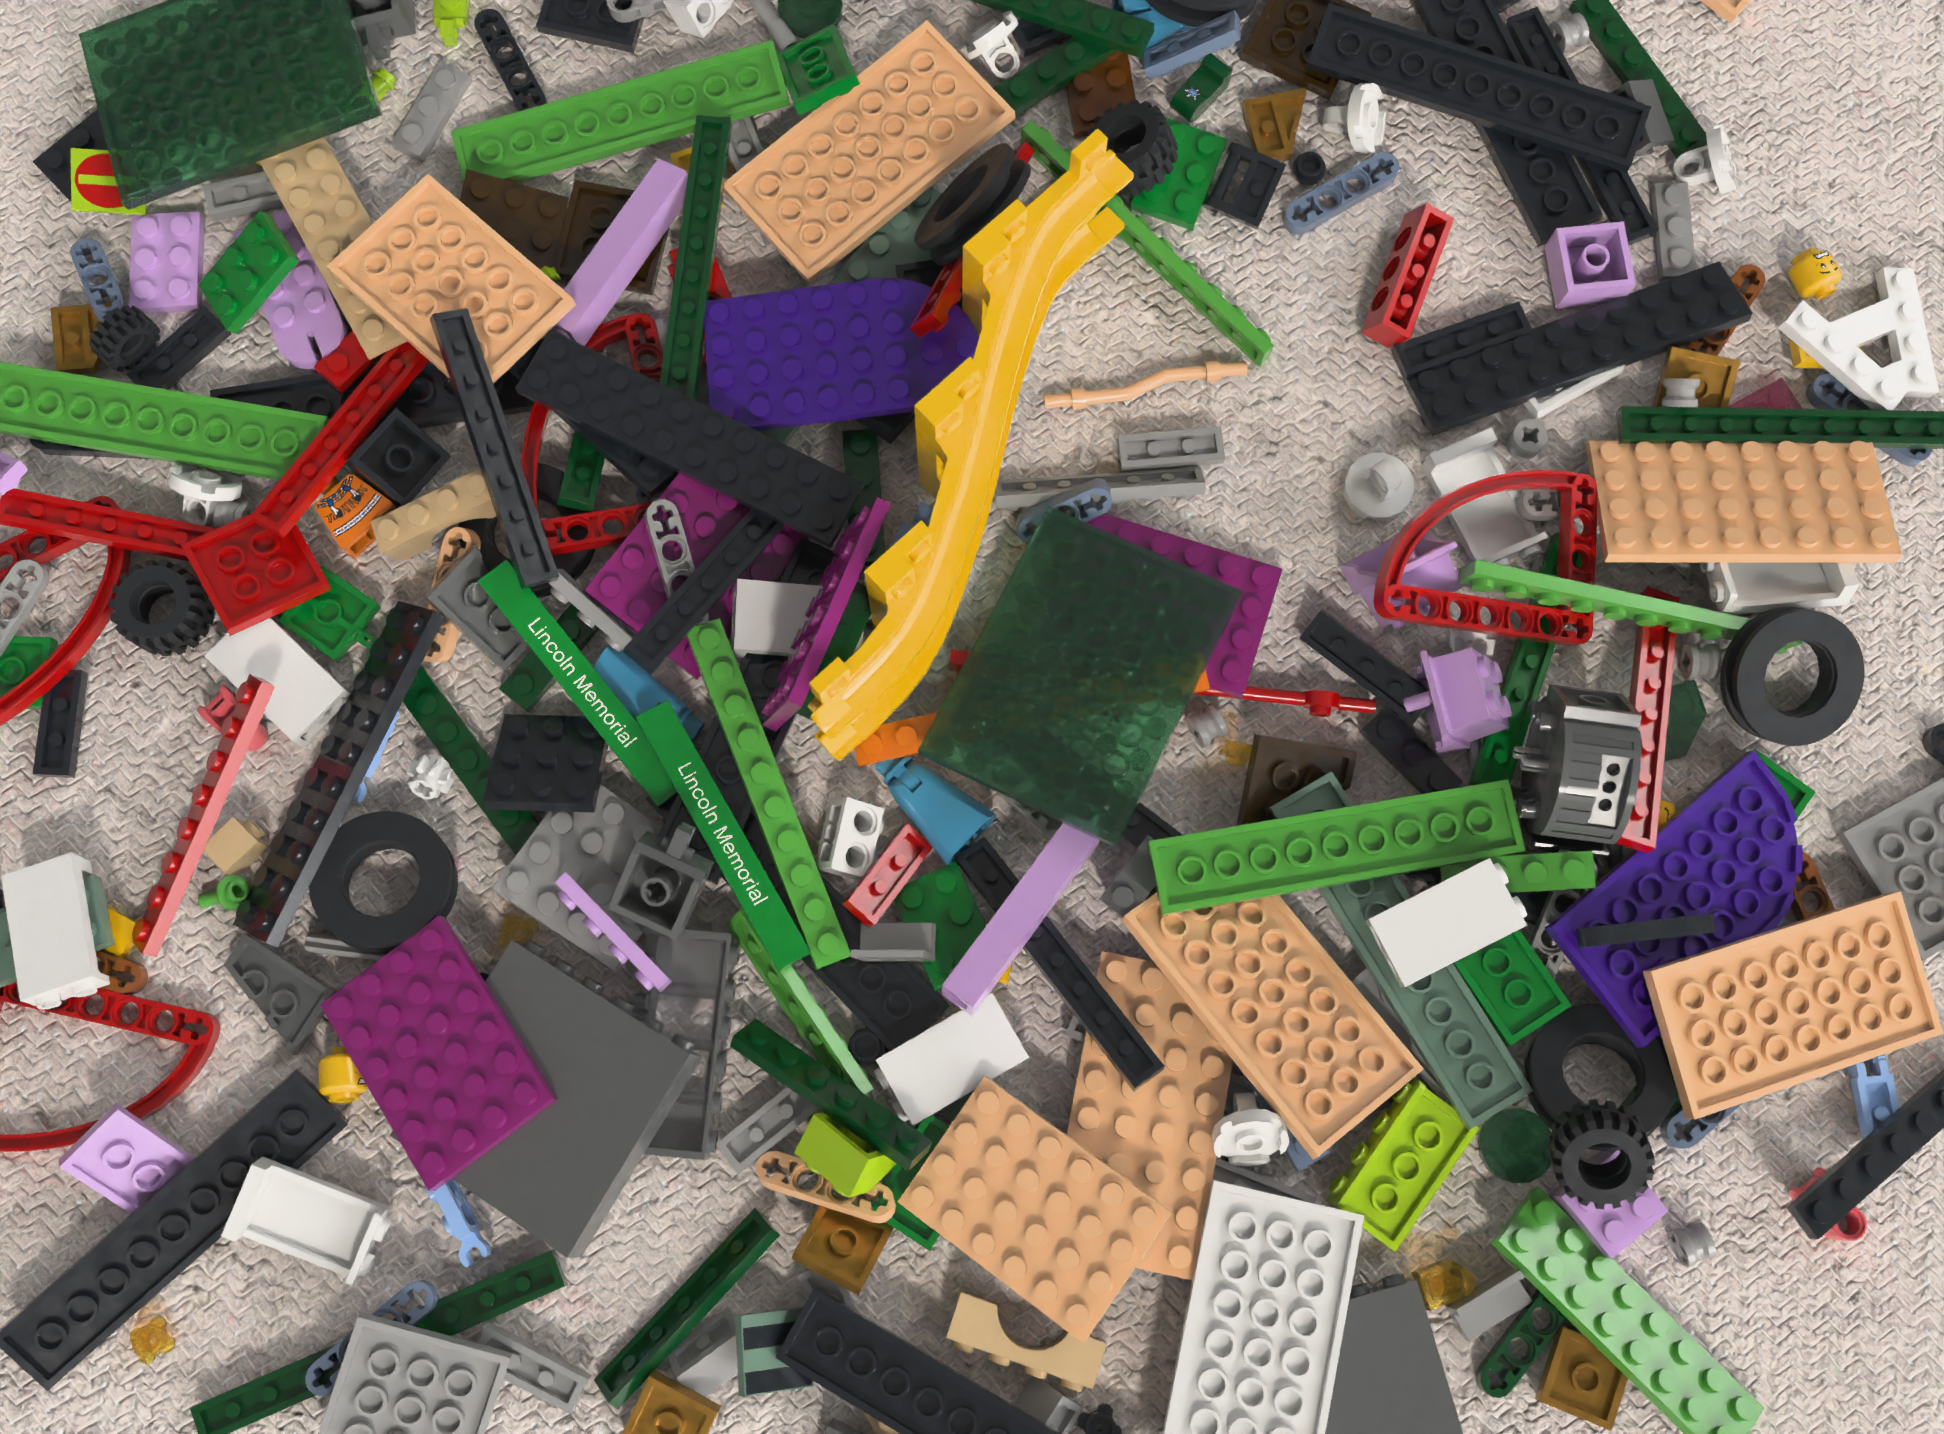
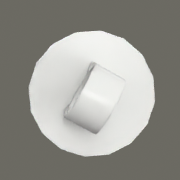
M1012 11L1003 13L1002 16L1005 20L998 24L994 18L965 39L969 45L967 47L963 46V44L959 45L957 52L966 61L981 55L990 71L998 77L1009 78L1013 76L1019 68V57L1007 38V35L1018 25V21ZM1002 52L1009 53L1013 59L1011 68L1006 72L998 71L995 66V59Z
M1375 83L1358 84L1350 95L1348 105L1328 107L1324 111L1322 128L1325 131L1336 134L1348 133L1351 145L1358 153L1375 152L1374 146H1380L1383 140L1386 113L1385 111H1379L1377 99H1383V95L1378 85Z
M1723 124L1707 128V146L1681 154L1676 159L1673 167L1676 177L1680 183H1688V186L1716 180L1722 194L1736 190L1738 186L1734 158L1730 156L1727 146L1730 143ZM1693 162L1700 164L1695 173L1691 175L1682 174V170L1687 164Z
M1369 453L1359 457L1350 466L1344 480L1345 487L1343 493L1349 508L1361 518L1379 519V522H1385L1398 517L1409 505L1414 493V480L1408 466L1398 457L1387 453Z
M181 463L171 465L167 484L171 489L184 495L182 513L186 522L202 526L214 524L213 515L218 501H233L240 498L243 488L242 478L236 473L213 469L211 471L198 470L196 466ZM198 502L205 508L206 516L204 520L197 513Z
M1253 1092L1235 1093L1233 1095L1234 1113L1223 1117L1214 1126L1211 1133L1215 1155L1219 1159L1221 1155L1228 1157L1229 1164L1234 1166L1250 1167L1270 1162V1154L1277 1150L1282 1154L1287 1149L1289 1137L1286 1124L1277 1113L1265 1109H1257Z

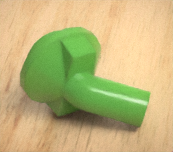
M228 875L218 882L215 891L198 894V902L201 908L221 904L225 910L236 911L240 903L248 897L251 886L240 875Z

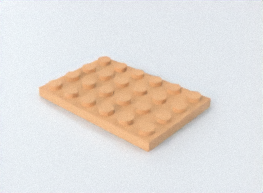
M429 174L425 175L326 266L333 276L448 378L449 375L430 322L432 314L468 309L494 384L576 306L574 299Z
M987 1076L983 1077L898 1200L899 1204L1083 1344L1173 1213Z

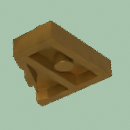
M1305 88L1243 100L1242 111L1254 151L1279 162L1290 160L1306 96Z
M111 302L104 303L106 308L113 306ZM91 304L50 307L56 371L77 375L97 373L102 360L91 350L92 347L89 345V341L93 340L90 337L91 332L98 331L95 325L98 322H103L96 318Z

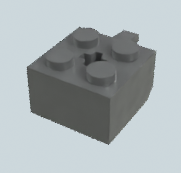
M334 0L335 21L339 31L354 48L368 45L370 53L375 55L378 61L390 58L391 39L416 34L413 0Z
M681 822L672 839L666 836L662 838L647 831L633 848L608 909L676 940L687 926L714 865L713 861L696 854V850L688 847L696 828Z

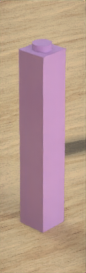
M658 158L564 288V291L574 299L576 306L551 330L583 346L586 345L684 207L688 174L685 170Z
M1071 811L943 983L942 996L969 1015L973 1016L1098 846L1102 832L1098 830V825L1092 819L1084 815L1079 817Z

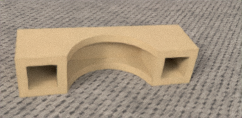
M478 468L370 523L380 554L405 561L432 548L431 541L433 537L443 529L467 520L494 518L496 513L481 469Z
M960 1290L946 1334V1338L953 1340L951 1347L970 1354H973L974 1348L988 1352V1360L1009 1367L1010 1361L1025 1365L1023 1372L1040 1379H1045L1047 1373L1062 1378L1060 1385L1078 1392H1082L1083 1386L1093 1389L1107 1344L1104 1339L1090 1335L1083 1344L1066 1330L1060 1337L1046 1345L1028 1346L1012 1339L1003 1329L998 1318L996 1301L964 1290Z

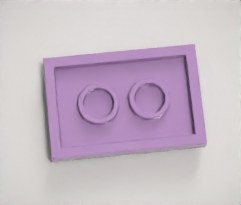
M200 211L146 215L132 214L129 307L132 305L136 306L144 314L199 311L202 308L203 292L198 284L203 279L205 217Z
M115 1103L58 1161L60 1168L127 1212L132 1213L192 1161L195 1156Z

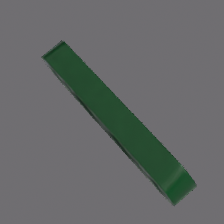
M1538 1289L1531 1297L1532 1303L1522 1308L1476 1370L1475 1379L1477 1386L1482 1392L1492 1397L1501 1398L1507 1396L1566 1320V1317L1553 1305L1543 1301L1545 1296ZM1539 1307L1545 1308L1550 1315L1548 1326L1541 1330L1536 1329L1531 1321L1533 1311ZM1520 1337L1527 1344V1353L1522 1359L1516 1360L1510 1356L1508 1345L1512 1339ZM1501 1356L1504 1361L1514 1365L1515 1369L1512 1372L1505 1367L1499 1375L1500 1380L1503 1381L1500 1387L1492 1385L1489 1388L1488 1385L1491 1380L1487 1374L1490 1370L1497 1373L1504 1364L1497 1361L1498 1357Z

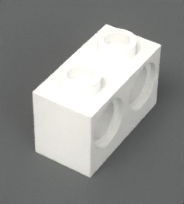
M664 0L663 2L680 32L704 38L735 0Z
M849 797L830 798L815 862L818 870L849 879H861L876 860L874 853L877 839L883 830L884 823L882 817L884 808ZM855 815H857L859 819V826L857 829L854 826ZM847 850H849L851 854V861L849 865L846 862Z

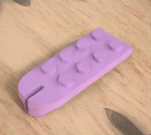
M284 209L271 215V217L295 252L299 262L262 304V308L280 353L295 367L310 369L317 373L314 368L320 361L316 356L318 352L317 347H319L322 357L329 355L348 335V328L335 297L289 214ZM245 228L234 232L235 238H237Z

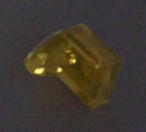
M1442 1259L1412 1271L1413 1279L1418 1282L1425 1309L1429 1311L1468 1297L1473 1293L1477 1282L1473 1274L1463 1264L1454 1260Z

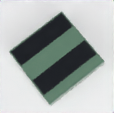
M803 1307L735 1315L739 1396L748 1397L814 1386L811 1379L775 1358Z

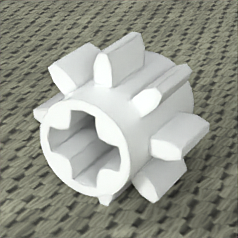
M1459 630V632L1451 631L1449 647L1453 648L1452 653L1472 648L1485 656L1493 655L1496 639L1492 638L1490 634Z
M434 754L422 755L419 761L413 760L406 772L410 776L407 784L410 785L412 792L421 798H438L441 792L448 793L454 781L450 777L453 769L450 768L449 763L441 756Z

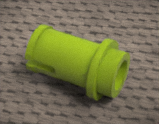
M382 67L377 71L373 70L371 72L373 77L355 97L362 104L372 95L371 99L364 106L371 112L375 111V108L389 90L394 91V84L397 81L392 74Z

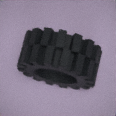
M123 305L122 310L118 307L113 309V315L110 316L107 313L103 316L105 321L103 323L98 322L95 325L98 331L91 332L90 337L93 340L89 341V345L92 347L91 350L111 369L118 372H123L124 369L127 371L132 370L133 364L137 365L141 362V359L150 354V350L157 348L158 345L154 342L160 341L161 337L158 334L160 329L140 309L133 305L131 307Z

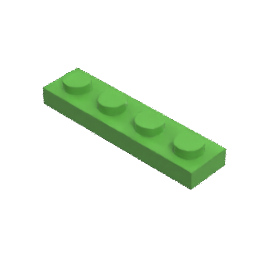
M1593 850L1505 855L1490 858L1493 864L1499 863L1506 873L1509 882L1505 886L1509 893L1596 888ZM1486 859L1440 867L1441 882Z

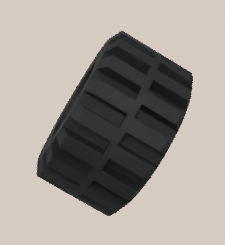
M1131 100L1129 104L1125 105L1124 102H1121L1113 110L1109 108L1104 111L1105 115L1102 118L1098 117L1094 121L1096 126L1090 128L1087 135H1091L1098 128L1108 138L1106 151L1111 149L1116 154V157L1134 173L1133 180L1118 192L1119 195L1127 196L1129 192L1133 196L1140 195L1142 190L1146 189L1149 192L1153 190L1152 186L1156 183H1163L1165 181L1164 176L1171 174L1174 169L1172 163L1177 162L1178 154L1176 151L1178 150V145L1161 110L1157 106L1152 107L1150 102L1143 101L1140 104L1138 100ZM1139 144V145H1138L1136 148H1134L1133 150L1128 151V152H1125L1126 150H1128V149L1131 148L1132 146Z
M148 560L145 561V567L136 564L131 567L133 572L130 575L124 572L119 577L123 582L120 586L114 585L111 592L116 596L115 599H109L108 607L115 610L109 614L110 619L113 623L117 624L115 629L125 639L149 653L171 656L172 651L178 655L185 653V647L188 645L192 648L200 644L196 639L200 635L205 638L209 631L205 627L207 624H213L214 620L209 611L215 610L200 580L180 565L172 564L167 560H161L160 563ZM175 593L176 601L172 613L165 620L150 624L149 613L154 602L165 594Z
M1597 1099L1589 1100V1105L1584 1107L1579 1102L1572 1105L1573 1112L1569 1113L1564 1110L1559 1115L1561 1123L1554 1121L1551 1127L1552 1136H1548V1146L1556 1180L1560 1187L1564 1186L1565 1193L1571 1199L1577 1196L1578 1202L1584 1206H1588L1590 1202H1593L1595 1209H1604L1605 1204H1612L1613 1209L1622 1207L1620 1202L1623 1200H1627L1629 1203L1637 1200L1635 1194L1637 1191L1644 1194L1648 1189L1646 1180H1652L1654 1176L1652 1166L1655 1165V1157L1645 1128H1643L1639 1118L1636 1115L1632 1116L1630 1109L1623 1105L1617 1109L1615 1102L1606 1100L1604 1105H1599ZM1600 1143L1613 1144L1622 1149L1615 1159L1604 1164H1590L1580 1159V1156L1587 1148Z

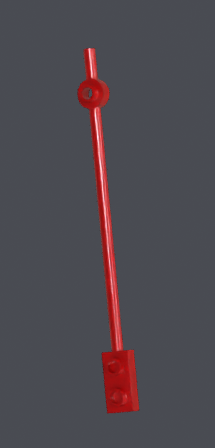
M951 650L950 671H957L956 675L959 677L971 678L975 676L977 678L978 674L992 675L991 679L999 682H1012L1013 678H1020V675L1079 681L1118 672L1022 661L1023 657ZM1246 686L1242 698L1244 700L1303 706V708L1309 709L1310 715L1317 717L1331 716V711L1337 710L1374 714L1376 701L1373 699L1340 696L1338 693L1324 690L1301 692ZM1212 688L1207 691L1193 693L1240 699Z

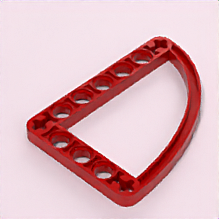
M635 313L618 317L598 326L586 343V347L599 352L606 346L626 338L632 369L660 383L663 353L653 318L644 313ZM637 326H642V329L645 331L646 343L640 344L639 333L636 331ZM644 354H650L656 358L657 363L652 367H644L638 363V358ZM535 402L525 431L521 466L538 513V464L542 440L552 410ZM665 486V487L660 491L661 494L665 491V489L667 488V486ZM652 502L540 520L552 556L619 545L638 524V519L645 514L646 509ZM608 520H618L622 523L623 529L618 534H609L604 531L603 525ZM580 525L587 529L588 534L582 540H573L568 536L567 532L571 527ZM556 529H561L562 543H558Z
M1558 470L1519 471L1488 477L1458 487L1438 497L1419 510L1402 527L1391 542L1381 562L1376 578L1373 598L1376 612L1385 619L1563 646L1585 644L1592 637L1594 611L1579 613L1572 611L1571 606L1562 604L1556 605L1555 609L1400 584L1405 565L1421 538L1441 518L1457 507L1489 494L1512 490L1543 489L1561 491L1557 577L1595 585L1597 539L1596 481L1590 475ZM1575 517H1579L1583 523L1581 535L1573 527ZM1574 551L1578 552L1582 558L1580 569H1577L1572 563ZM1391 596V599L1397 601L1406 600L1405 605L1394 607V604L1388 602V597ZM1421 596L1426 598L1430 605L1427 616L1422 615L1418 609V600ZM1452 601L1458 604L1460 608V617L1457 621L1449 614V605ZM1482 606L1486 607L1491 615L1488 625H1485L1479 616ZM1512 611H1515L1521 620L1518 630L1514 629L1510 623ZM1542 616H1545L1550 622L1548 634H1544L1540 628L1539 622ZM1572 624V627L1577 628V634L1571 630L1563 631V627Z
M98 496L86 501V503L121 509L108 496ZM27 530L0 543V558L5 555L13 556L12 564L7 569L0 570V585L17 562L30 559L43 565L87 543V541ZM37 539H46L47 543L44 550L39 553H30L29 549L32 542ZM108 546L107 563L103 578L92 603L81 621L60 647L30 676L0 697V726L24 711L47 693L91 648L110 619L109 614L115 611L108 607L109 599H115L116 596L111 591L114 585L120 586L123 582L119 577L124 572L126 574L129 572L131 550Z
M17 982L0 988V1013L4 1002L38 1009L37 1006L20 1001L16 992ZM97 988L95 994L100 995L104 1003L102 1010L96 1015L89 1014L86 1008L88 999L93 995L86 997L73 996L68 998L66 1003L60 1007L38 1009L190 1044L189 1049L178 1066L161 1084L146 1096L125 1108L142 1121L165 1108L184 1092L199 1075L213 1052L221 1028L219 1020L212 1014ZM133 1002L138 1006L139 1014L136 1020L128 1024L122 1019V1009L128 1003ZM168 1010L174 1016V1024L169 1030L163 1032L157 1027V1018L162 1012ZM185 1022L192 1024H202L203 1022V1025L208 1027L207 1034H200L198 1037L196 1031L183 1028ZM98 1120L51 1132L0 1134V1152L40 1151L73 1146Z

